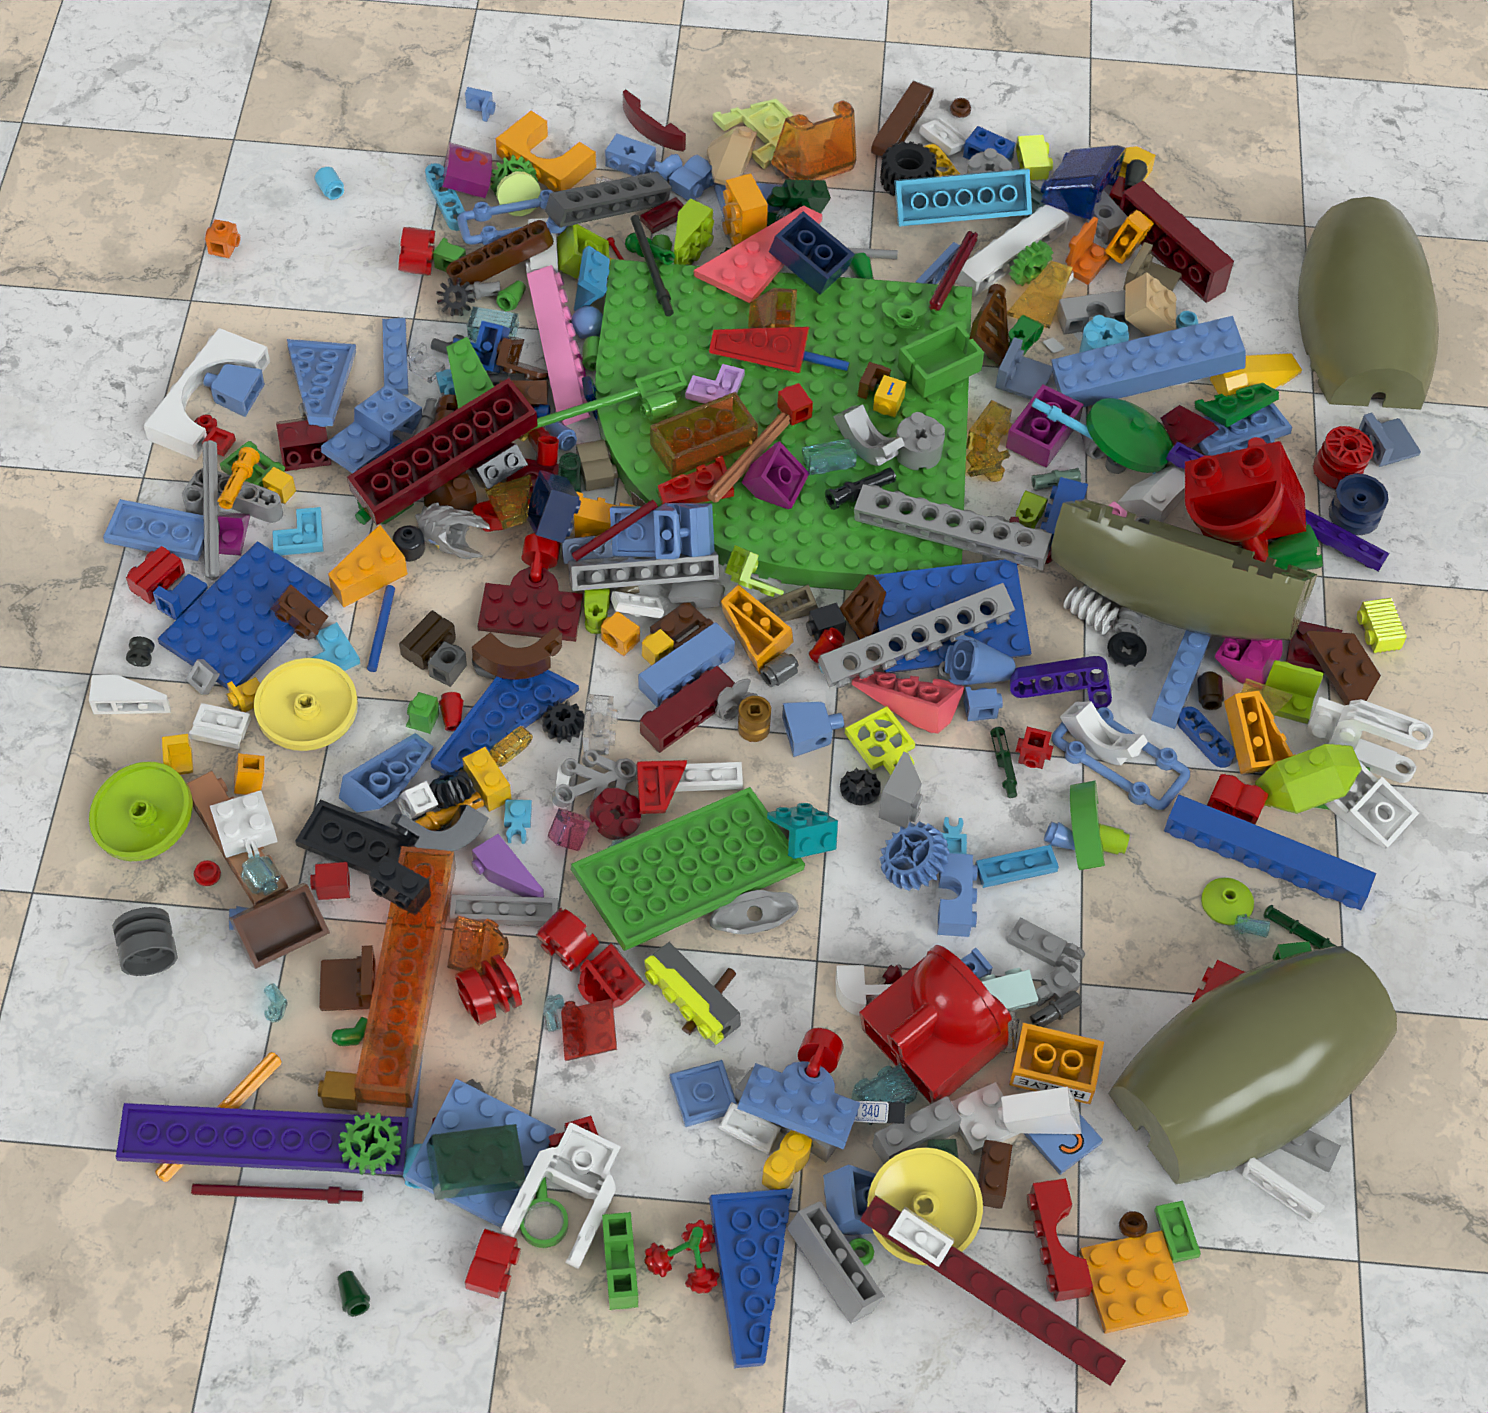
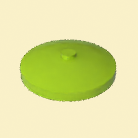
M139 762L120 769L102 784L92 801L89 812V826L93 838L105 852L123 861H143L162 854L179 840L189 824L193 809L190 788L177 771L162 763Z

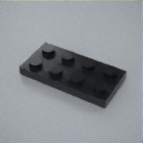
M320 799L295 842L296 846L337 863L347 862L348 867L369 875L384 855L402 864L410 850V847L407 845L412 836L408 839L395 831L396 829Z

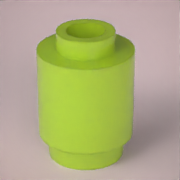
M1099 823L1103 851L1116 855L1118 853L1125 854L1130 834L1124 833L1123 829Z

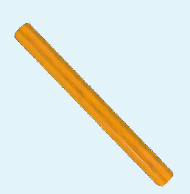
M273 1052L268 1053L216 1108L238 1109L281 1065L280 1057ZM162 1163L155 1170V1173L163 1182H168L184 1164Z

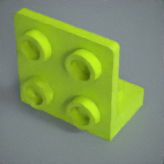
M734 545L725 569V573L732 576L731 581L749 589L753 588L771 597H774L775 593L783 596V590L751 577V574L758 567L757 559L759 555Z
M1274 660L1262 693V697L1272 715L1308 724L1314 698L1322 681L1323 673L1311 668L1292 665L1285 661Z

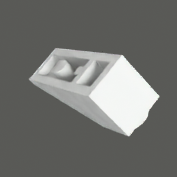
M108 673L92 675L89 703L93 714L171 713L168 697L161 692L120 675Z

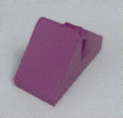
M225 512L218 516L220 526L219 554L241 556L250 519L249 514Z

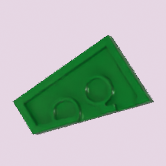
M1259 383L1237 389L1236 394L1215 395L1214 400L1211 401L1196 400L1195 409L1221 425L1228 427L1279 400V391L1264 383Z

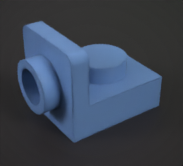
M467 87L465 91L466 108L481 111L483 121L487 122L490 115L494 114L496 103L493 102L492 92Z

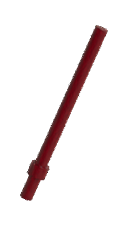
M193 1183L191 1188L192 1195L325 1200L328 1204H340L341 1201L363 1202L364 1200L363 1190H342L341 1187L329 1186L328 1189Z

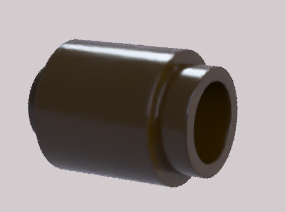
M1208 671L1197 679L1199 703L1202 704V708L1205 710H1216L1222 706L1224 701L1223 679L1221 675Z

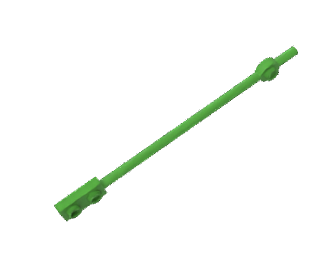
M679 365L635 379V388L537 418L538 426L534 429L638 396L643 400L645 397L662 391H671L674 394L686 390L687 382Z

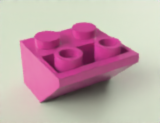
M1225 638L1215 654V659L1238 682L1262 690L1274 660L1279 661L1282 656V640L1255 641Z

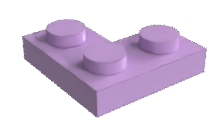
M722 364L715 381L693 375L685 392V398L731 410L745 376V369Z

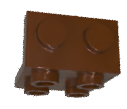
M503 337V340L497 346V354L499 356L496 365L503 367L502 371L511 374L525 373L524 377L530 380H544L545 377H549L547 370L519 362L525 339Z

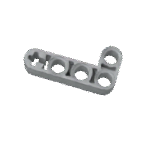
M203 468L194 474L183 490L182 497L186 512L203 515ZM219 471L218 498L230 478V475ZM244 481L231 509L249 514L265 522L274 523L279 521L283 517V509L278 493Z

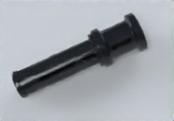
M889 467L853 483L847 481L843 483V486L836 489L829 488L825 491L826 501L832 510L838 509L839 505L844 503H853L858 499L863 484L882 487L896 481L895 472Z

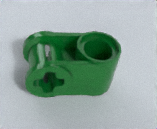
M1022 315L1009 331V347L1014 337L1023 340L1021 350H1024L1025 355L1030 347L1040 338L1044 324Z

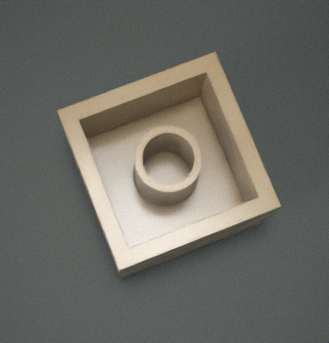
M1146 272L1126 284L1125 319L1146 336L1175 330L1176 295L1173 291L1163 286L1158 279L1153 278Z

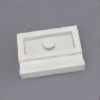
M939 118L938 121L933 120L921 125L918 132L927 141L939 146L949 156L962 151L968 138L942 118Z
M201 703L193 722V728L189 731L190 739L239 749L241 740L244 739L251 721L250 713Z

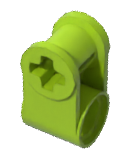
M1025 490L1015 516H1019V523L1024 527L1035 529L1045 511L1048 498Z
M610 588L591 589L584 592L585 629L591 634H600L601 624L608 617Z

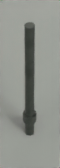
M633 215L630 220L656 288L657 301L662 305L665 315L671 316L674 311L670 303V293L665 289L638 215Z

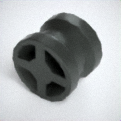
M141 636L131 638L129 641L130 650L126 654L127 662L138 667L150 665L152 661L150 653L154 650V642Z

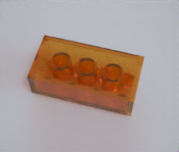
M736 392L650 426V444L672 478L695 469L700 465L712 462L715 458L724 457L746 448L757 439L758 435L757 422Z

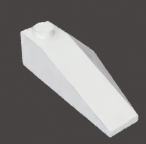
M1171 464L1130 487L1118 501V505L1131 513H1135L1137 517L1143 516L1163 522L1185 497V469Z

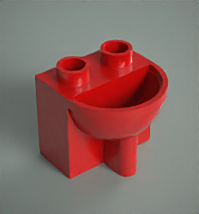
M1281 441L1263 445H1252L1245 449L1213 456H1202L1198 459L1185 461V506L1190 518L1200 528L1203 535L1235 546L1241 545L1242 548L1255 552L1254 559L1266 562L1268 557V539L1306 532L1305 493Z
M941 945L932 947L927 952V956L859 1012L862 1030L930 1104L946 1096L949 1097L1008 1046V1023L1012 1020L1007 1008L1000 1000L991 995L970 968L955 954Z

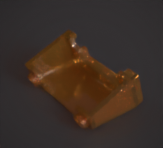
M844 100L836 102L832 109L836 116L815 123L809 121L802 114L786 118L771 164L792 180H824L854 169L857 161L855 111L852 105Z

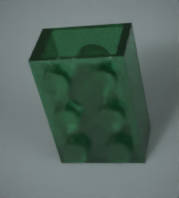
M516 1124L433 1134L426 1144L435 1200L519 1189L526 1180Z

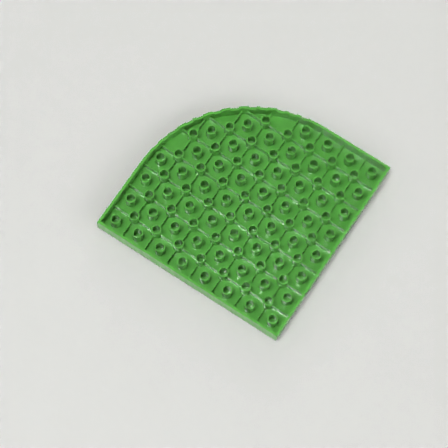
M611 259L596 361L595 400L635 388V379L678 365L687 382V388L693 375L715 381L722 364L745 369V376L731 410L686 399V390L674 393L677 409L673 410L672 414L652 421L648 417L645 418L641 412L640 405L643 403L640 396L596 410L601 439H604L611 454L610 462L612 465H616L618 478L623 482L624 488L630 497V491H632L645 503L653 499L658 507H660L662 504L658 494V485L681 474H691L696 471V467L703 464L708 466L715 462V458L723 456L728 470L771 422L782 413L777 407L778 391L799 383L813 402L812 418L793 426L789 424L762 454L776 442L780 441L810 474L792 509H786L757 499L742 483L747 471L733 485L734 497L720 499L717 503L713 501L702 502L712 504L714 551L718 554L719 564L722 566L728 564L734 545H737L759 555L757 559L758 567L753 573L759 575V578L766 580L773 578L781 580L783 584L798 586L809 584L813 588L854 591L867 574L878 575L962 565L963 549L855 521L854 508L857 500L853 503H844L839 505L838 509L832 510L826 501L825 491L829 488L836 489L841 487L847 481L852 483L890 467L895 472L896 481L882 486L883 490L899 491L906 496L922 497L929 502L948 504L953 508L964 511L969 377L923 398L912 385V380L909 381L897 366L900 348L951 324L959 322L970 335L972 287L953 286L941 309L935 311L929 308V301L938 284L839 277L820 295L795 273L779 272L753 304H750L694 277V270L700 266L656 263L665 289L670 293V303L674 311L673 315L666 316L662 305L657 301V291L646 262ZM902 292L912 303L920 299H926L927 312L924 316L917 319V323L913 327L901 328L896 325L894 319L887 317L883 313L882 302L893 303L896 296ZM810 326L805 351L847 361L850 364L848 371L803 360L801 372L796 373L709 353L714 329ZM869 362L890 368V377L906 382L905 397L896 417L873 411L874 397L879 384H877L874 392L870 391L867 399L857 397L859 382ZM863 404L870 421L877 431L885 437L892 438L896 437L897 428L905 418L910 417L915 412H921L925 416L934 418L945 428L942 457L938 464L930 469H926V467L919 468L918 470L909 469L903 466L896 456L880 466L869 464L850 447L840 432L833 416L851 406ZM880 505V506H879V508H886V507H888L887 505ZM904 511V512H902V514H910V513H911L910 511ZM927 517V518H925V520H928V521H931V520H934V519H935V518H933V517ZM951 523L948 526L956 527L958 524Z

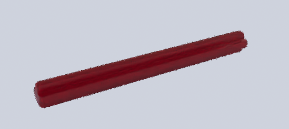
M970 230L966 233L929 301V308L931 310L939 311L943 306L978 240L977 232L973 233Z

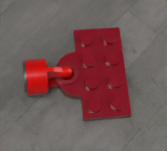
M535 533L525 537L521 559L530 567L519 571L513 577L510 585L485 583L477 626L478 631L542 638L553 628H556L562 633V640L576 642L583 594L559 591L558 581L554 574L549 571L550 568H554L558 564L560 542L537 536Z

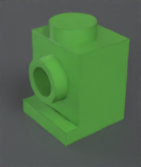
M443 237L433 252L435 268L446 272L447 266L450 263L466 255V249L448 243L447 238Z
M418 692L417 696L408 705L407 715H409L406 727L431 734L440 714L438 698Z

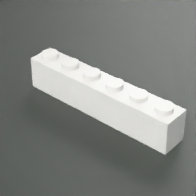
M1051 202L1043 207H1039L1035 213L1028 218H1023L1014 228H1009L1004 235L992 240L984 249L978 250L966 261L955 282L959 286L972 287V296L976 297L1012 271L1010 267L1015 264L1013 260L1018 258V253L1021 250L1024 251L1026 246L1031 247L1034 241L1038 243L1039 240L1049 245L1067 232L1069 215Z

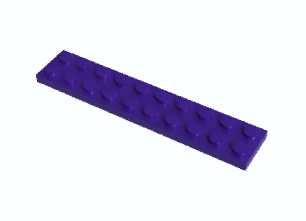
M124 1103L116 1160L123 1162L360 1173L358 1166L353 1170L349 1169L351 1160L343 1162L342 1154L344 1152L339 1150V1144L343 1142L340 1140V1133H348L345 1124L350 1123L354 1125L355 1116L363 1120L365 1115ZM381 1116V1121L387 1118L391 1119L390 1128L393 1126L398 1127V1134L395 1136H401V1144L396 1146L400 1147L401 1153L400 1155H393L395 1158L394 1165L387 1162L385 1164L386 1171L383 1172L380 1168H376L375 1174L403 1175L409 1118ZM381 1130L380 1135L389 1141L388 1136ZM374 1136L370 1143L366 1144V1152L371 1144L375 1143ZM351 1146V1149L354 1152V1154L360 1158L359 1150H356L353 1146ZM366 1169L364 1173H370V1169Z

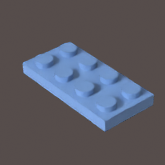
M120 499L103 539L108 544L149 552L156 551L160 546H163L171 554L173 553L179 558L198 561L204 548V515Z

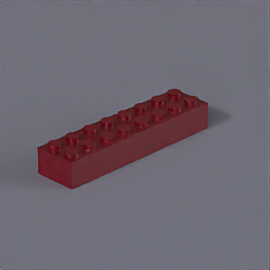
M508 378L347 476L350 491L373 522L379 525L538 426L537 413L511 379Z

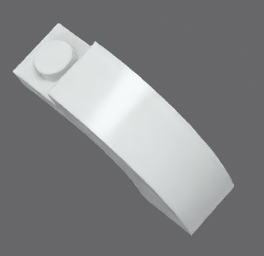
M1075 702L1060 716L1062 722L1076 741L1081 742L1097 758L1113 765L1121 766L1128 758L1136 757L1148 743L1144 734H1124L1111 728L1101 718L1092 702Z

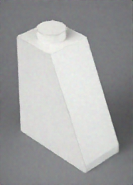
M1068 1087L1002 1096V1107L998 1108L1000 1123L1005 1124L1010 1133L1082 1134L1079 1107Z

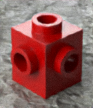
M1027 726L1024 738L1019 737L1015 751L1020 753L1018 763L1024 764L1029 768L1043 769L1045 760L1050 761L1054 747L1049 745L1052 732Z

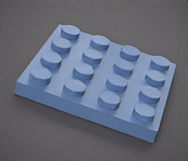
M455 1079L405 1180L502 1228L539 1151L547 1149L550 1143L548 1136L553 1135L556 1129Z

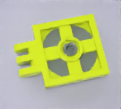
M888 706L845 728V735L872 771L883 765L891 775L903 752L908 753L915 748L914 740Z

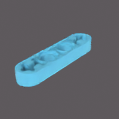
M437 163L430 164L425 169L426 181L448 227L451 230L460 231L458 222L453 218V215L456 214V217H458L465 210L455 190L449 188L445 192L437 190L443 185L444 167ZM447 202L455 203L452 207L444 206Z

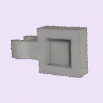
M1062 965L1042 979L1041 984L1043 986L1036 989L1039 1000L1036 1005L1040 1007L1052 997L1058 1000L1071 991H1077L1080 984Z

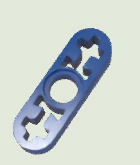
M1194 707L1183 708L1177 722L1179 728L1215 766L1220 768L1230 766L1235 756L1234 747L1198 709ZM1185 718H1188V719L1193 718L1194 721H1192V720L1186 721ZM1208 733L1212 736L1213 740L1203 741L1199 734ZM1218 753H1220V754L1226 753V754H1227V757L1224 756V755L1220 757V756L1218 755Z

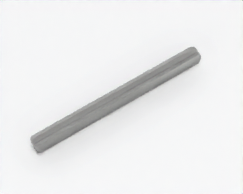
M208 440L202 444L204 575L213 579L219 577L217 443Z

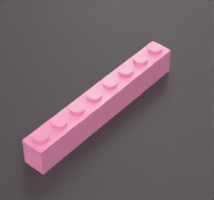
M553 265L527 273L556 412L587 403V398L585 399L584 397L585 391L583 392L585 386L588 389L584 376L580 374L584 369L580 358H577V354L580 353L577 342L573 341L576 333L572 323H569L572 315L569 307L565 305L568 302L565 290L561 287L564 285L563 277L560 272L556 273ZM590 412L562 420V423L566 426L589 418Z

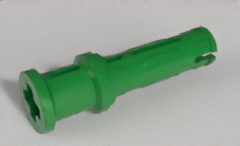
M636 233L629 234L625 240L626 249L631 253L644 257ZM647 237L654 259L665 265L672 264L674 261L670 260L669 257L675 259L674 252L653 244L652 240Z

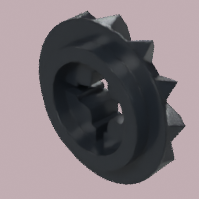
M1119 632L1108 641V657L1113 658L1115 664L1121 663L1124 667L1128 665L1135 667L1139 662H1143L1146 656L1147 646L1144 640L1134 633ZM1123 646L1127 650L1131 649V653L1128 654L1126 651L1122 652Z
M856 767L854 771H847L845 776L841 778L840 792L845 800L854 805H868L874 802L880 794L881 782L877 779V775L870 773L868 769L859 770ZM864 780L865 787H862L861 790H859V792L857 793L856 784H859L860 781Z

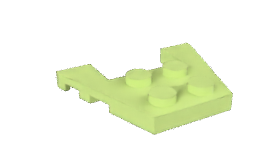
M777 99L750 104V108L747 109L733 108L730 109L729 113L721 114V112L713 113V121L724 131L743 122L752 131L757 132V136L765 145L752 151V158L763 169H766L773 162L776 150L781 149L782 145L787 147L802 131L803 123Z

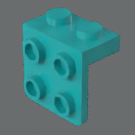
M799 803L796 807L791 808L778 807L776 811L767 813V819L789 830L788 856L796 859L837 849L838 820L829 816L827 812L814 808L812 804Z

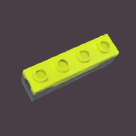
M670 942L644 960L646 970L644 974L647 980L653 986L656 984L659 986L666 1000L669 1003L674 1002L687 1021L693 1020L703 1038L706 1040L710 1039L717 1045L723 1038L725 1039L741 1026L740 1012Z

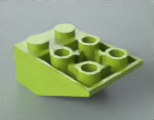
M691 198L678 212L674 244V264L692 265L694 261L699 260L704 249L710 247L714 240L713 209Z

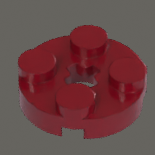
M606 788L593 799L590 805L589 814L592 823L595 822L599 828L597 831L608 839H624L634 833L640 825L641 814H639L638 798L623 789ZM616 809L620 813V817L615 819L614 814L610 810Z

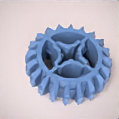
M919 821L915 825L910 822L907 828L900 826L898 833L892 832L893 838L891 840H885L887 847L881 849L883 856L879 858L882 864L881 869L888 881L896 887L904 888L908 891L912 888L920 890L922 884L929 887L931 879L937 880L936 875L938 872L944 873L942 865L948 864L946 856L950 854L947 848V840L938 829L929 823L925 825Z

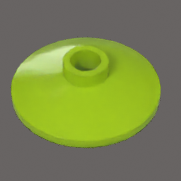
M1217 878L1209 882L1201 896L1202 907L1206 914L1214 921L1223 925L1243 923L1250 917L1254 909V898L1249 888L1233 878ZM1225 895H1229L1234 899H1228Z

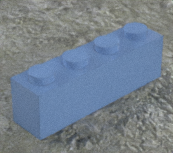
M715 622L638 674L639 689L656 707H659L666 698H672L680 692L683 686L699 679L700 675L706 670H711L722 663H728L735 655V641Z
M1186 630L1155 705L1151 721L1175 729L1204 658L1210 636Z

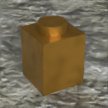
M326 1071L324 1080H320L318 1085V1097H321L324 1108L357 1111L362 1088L360 1075L356 1073Z

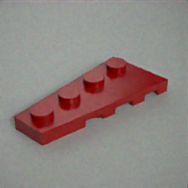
M810 326L714 329L709 353L800 373Z

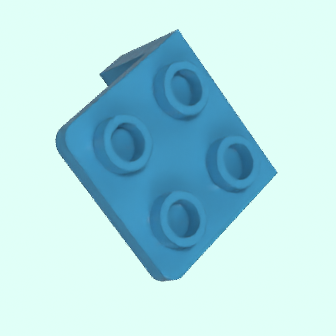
M587 246L582 254L574 311L583 306H590L595 300L602 298L607 291L606 283L610 272V259L590 246Z

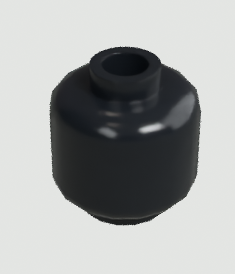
M407 525L398 528L394 532L393 542L404 555L407 562L415 561L424 554V534L419 528Z

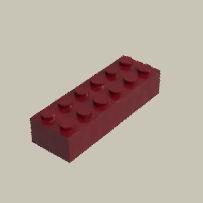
M1143 180L1123 191L1120 209L1127 216H1130L1136 210L1140 211L1154 223L1141 242V245L1144 242L1153 245L1151 254L1165 267L1181 273L1180 280L1205 303L1226 291L1234 260Z

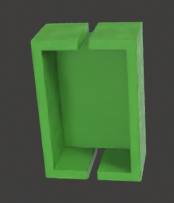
M956 322L900 348L897 367L909 381L912 380L914 388L925 398L982 370L984 351L973 339L969 340L970 335L959 322Z

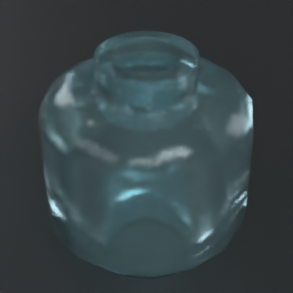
M257 854L242 864L243 870L240 873V877L253 894L263 893L266 896L278 888L277 882L281 877V873L268 856L261 857Z

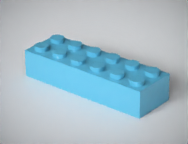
M1027 168L894 180L898 226L1032 215L1030 169Z

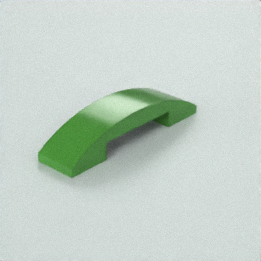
M1096 780L1070 785L1071 823L1079 870L1105 866L1097 804L1099 803Z

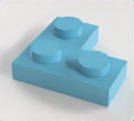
M321 507L296 509L297 529L273 531V551L280 556L324 552Z
M338 623L319 630L316 639L324 652L311 658L329 661L344 671L361 664L359 656Z

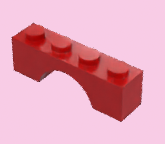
M1064 1178L1033 1183L1030 1193L1027 1194V1204L1029 1210L1034 1211L1036 1219L1033 1221V1229L1036 1238H1040L1042 1244L1040 1258L1042 1264L1047 1265L1049 1273L1046 1276L1048 1291L1050 1293L1053 1292L1055 1302L1089 1297L1093 1284L1087 1260L1069 1253L1061 1245L1057 1236V1224L1069 1215L1073 1205L1067 1180Z

